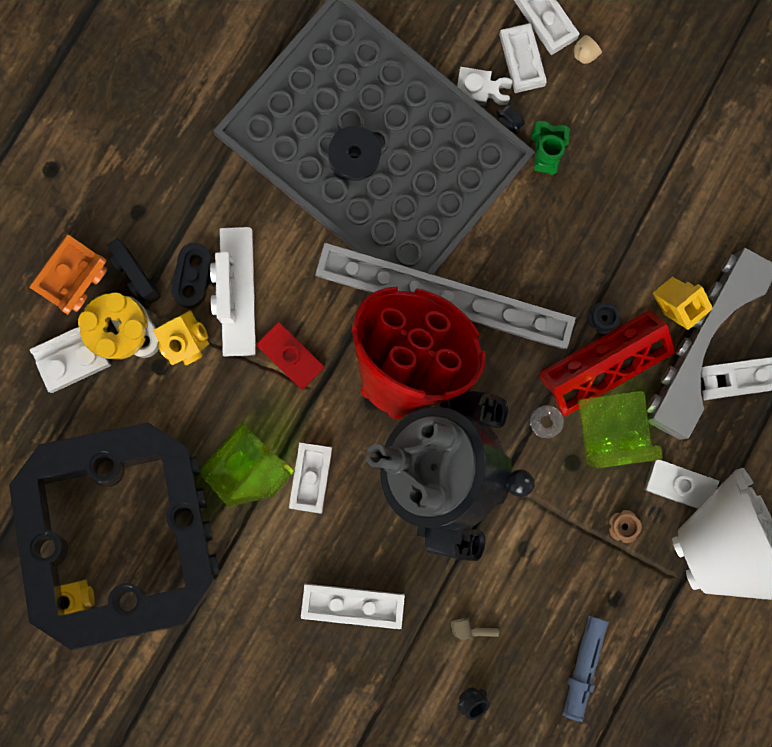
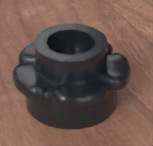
M510 105L503 110L499 109L497 111V120L513 134H519V129L525 125L521 115Z
M597 303L591 308L588 322L592 328H596L598 333L608 334L620 324L619 311L611 303ZM602 315H605L607 317L606 321H603L601 319Z
M474 687L466 689L459 697L458 710L462 715H466L469 720L481 717L490 706V702L486 698L487 692L484 689L477 690Z

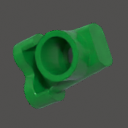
M536 121L533 124L531 138L535 141V171L551 175L557 173L565 146L569 144L571 132L569 127L565 125L552 126L545 121Z

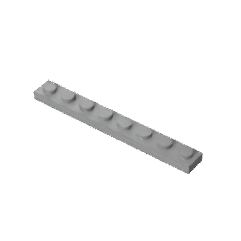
M324 243L315 274L316 277L370 293L397 286L398 291L414 292L416 288L423 289L439 295L454 304L472 323L560 349L568 348L576 319L569 315L328 243Z

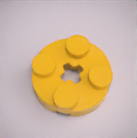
M110 293L92 300L84 312L79 315L78 325L82 341L92 353L106 359L116 360L134 355L143 346L146 339L144 336L146 334V327L148 328V319L143 308L135 300L119 293ZM111 319L114 321L120 319L121 324L118 326L120 332L116 335L113 332H107L108 322Z

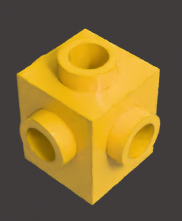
M191 310L152 330L159 341L158 347L161 354L166 359H169L171 365L182 360L185 365H188L203 356L201 351L209 345L205 327L202 323L197 322Z

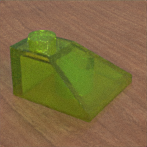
M241 423L200 469V472L205 481L224 503L230 507L273 497L286 484L295 470L248 427Z

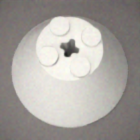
M744 468L735 470L678 529V536L673 537L672 542L679 557L685 556L690 568L686 570V576L693 590L701 588L705 594L772 600V517L761 495L757 496L753 488L748 487L754 483Z

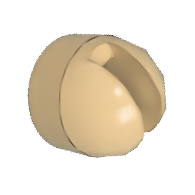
M586 34L574 46V57L583 64L594 61L602 53L598 44Z

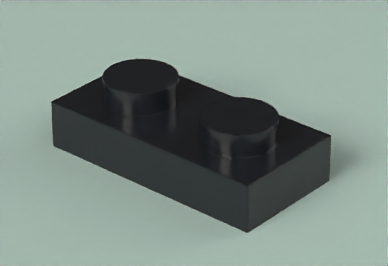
M118 237L108 243L107 246L112 252V255L108 258L119 273L125 271L131 280L126 284L137 299L144 298L150 304L161 297L127 246Z

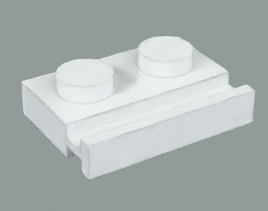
M80 327L30 349L45 386L50 393H54L112 366L109 359L92 353L85 346L80 335Z

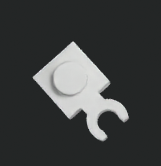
M460 67L457 87L480 106H486L487 98H492L499 105H508L510 96L500 94L499 89H511L513 81L509 78H499L496 81H491V71Z

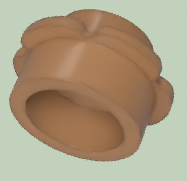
M629 510L614 513L609 520L611 525L609 529L610 535L617 541L622 540L623 543L635 541L642 529L640 520L636 517L635 513ZM624 523L628 526L626 530L622 529Z

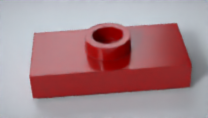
M279 322L256 344L302 391L325 369Z

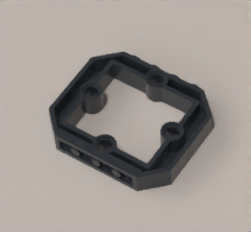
M148 422L39 444L9 484L30 624L68 649L80 650L187 625L215 584L214 575L220 574L216 553L210 555L207 543L213 540L210 521L203 522L201 509L207 508L204 489H197L195 476L201 475L197 456L191 457L188 447ZM162 460L170 507L166 513V522L168 527L176 534L185 587L147 596L141 587L131 583H122L111 591L108 605L65 614L57 566L66 559L69 546L61 535L52 532L45 484L89 475L98 485L112 487L123 479L125 467ZM105 461H112L114 463L112 472L105 476L99 475L98 468L100 464ZM190 511L193 513L194 519L189 526H177L176 518L180 512ZM48 540H53L55 543L54 553L47 558H43L40 553L42 544ZM127 592H133L137 597L136 606L130 611H124L120 606L121 597Z

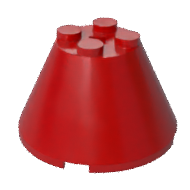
M398 286L389 287L370 294L356 311L352 324V335L362 382L361 393L373 405L388 413L393 419H402L405 415H409L417 410L431 407L467 392L475 385L484 370L486 356L485 351H481L478 342L480 334L477 328L458 307L439 295L418 288L414 292L398 291Z

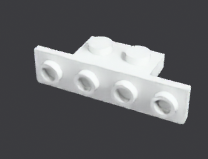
M250 227L220 228V252L215 253V263L210 264V277L212 282H216V295L211 296V311L213 315H217V319L222 323L223 356L255 355L253 231Z

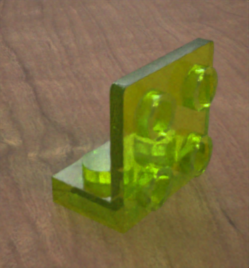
M643 391L586 398L578 401L587 465L597 469L663 459L661 446L651 443L645 394Z

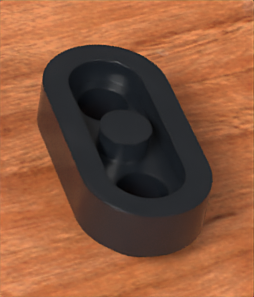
M187 244L180 250L171 293L174 300L184 308L199 306L206 296L210 278V264L213 263L211 253L202 244ZM201 257V264L199 266H192L193 258ZM188 288H195L194 296L190 298L185 297V291Z

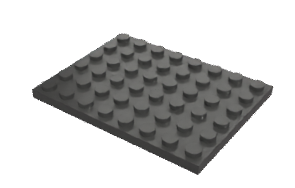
M327 0L213 130L216 137L353 251L432 275L535 153L533 149L354 0ZM350 126L363 127L372 132L381 148L377 169L371 176L359 181L346 180L337 175L332 169L328 158L329 144L333 136L341 129ZM352 149L348 153L352 158H358L361 155L356 149Z

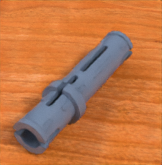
M589 615L572 677L568 678L567 684L570 686L562 711L563 716L579 722H583L590 692H594V674L609 624L606 620Z

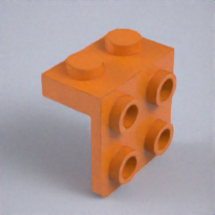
M66 234L29 285V288L58 306L67 315L71 310L77 312L88 297L84 292L91 282L96 285L105 275L107 268L104 267L107 259L94 253Z

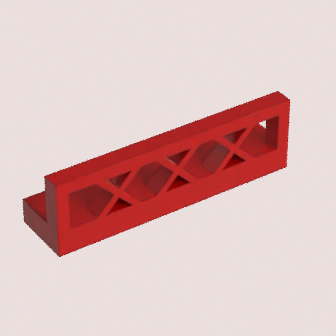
M648 310L539 373L541 381L552 392L560 413L564 417L675 354L668 325L651 310ZM661 339L663 347L652 354L648 353L652 344ZM630 356L635 357L631 366L626 369H620L625 359ZM603 372L607 373L603 382L598 385H592L597 375ZM573 389H579L576 397L566 403L563 395Z

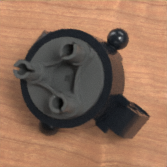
M468 390L449 401L441 402L440 407H427L409 414L394 428L385 446L373 444L367 450L368 453L375 454V457L366 456V461L371 467L380 468L381 485L389 505L403 520L418 526L417 536L425 537V548L431 554L458 560L478 561L485 550V535L482 531L469 529V527L482 521L496 505L503 504L509 491L516 497H525L533 492L535 481L532 475L524 469L512 472L511 459L504 453L501 442L490 428H502L506 423L508 404L504 398L487 392Z

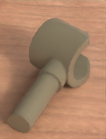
M469 618L451 621L453 635L461 640L477 636L499 637L498 628H471Z

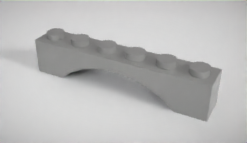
M743 248L734 255L730 254L721 267V271L724 272L719 282L715 281L707 293V297L713 307L712 310L692 326L694 330L689 338L685 337L676 351V354L679 356L674 367L670 365L661 379V383L664 384L659 395L654 394L646 407V411L649 414L645 421L678 440L689 439L704 411L701 396V370L704 355L711 338L719 326L736 309L765 295L772 282V262L747 248Z

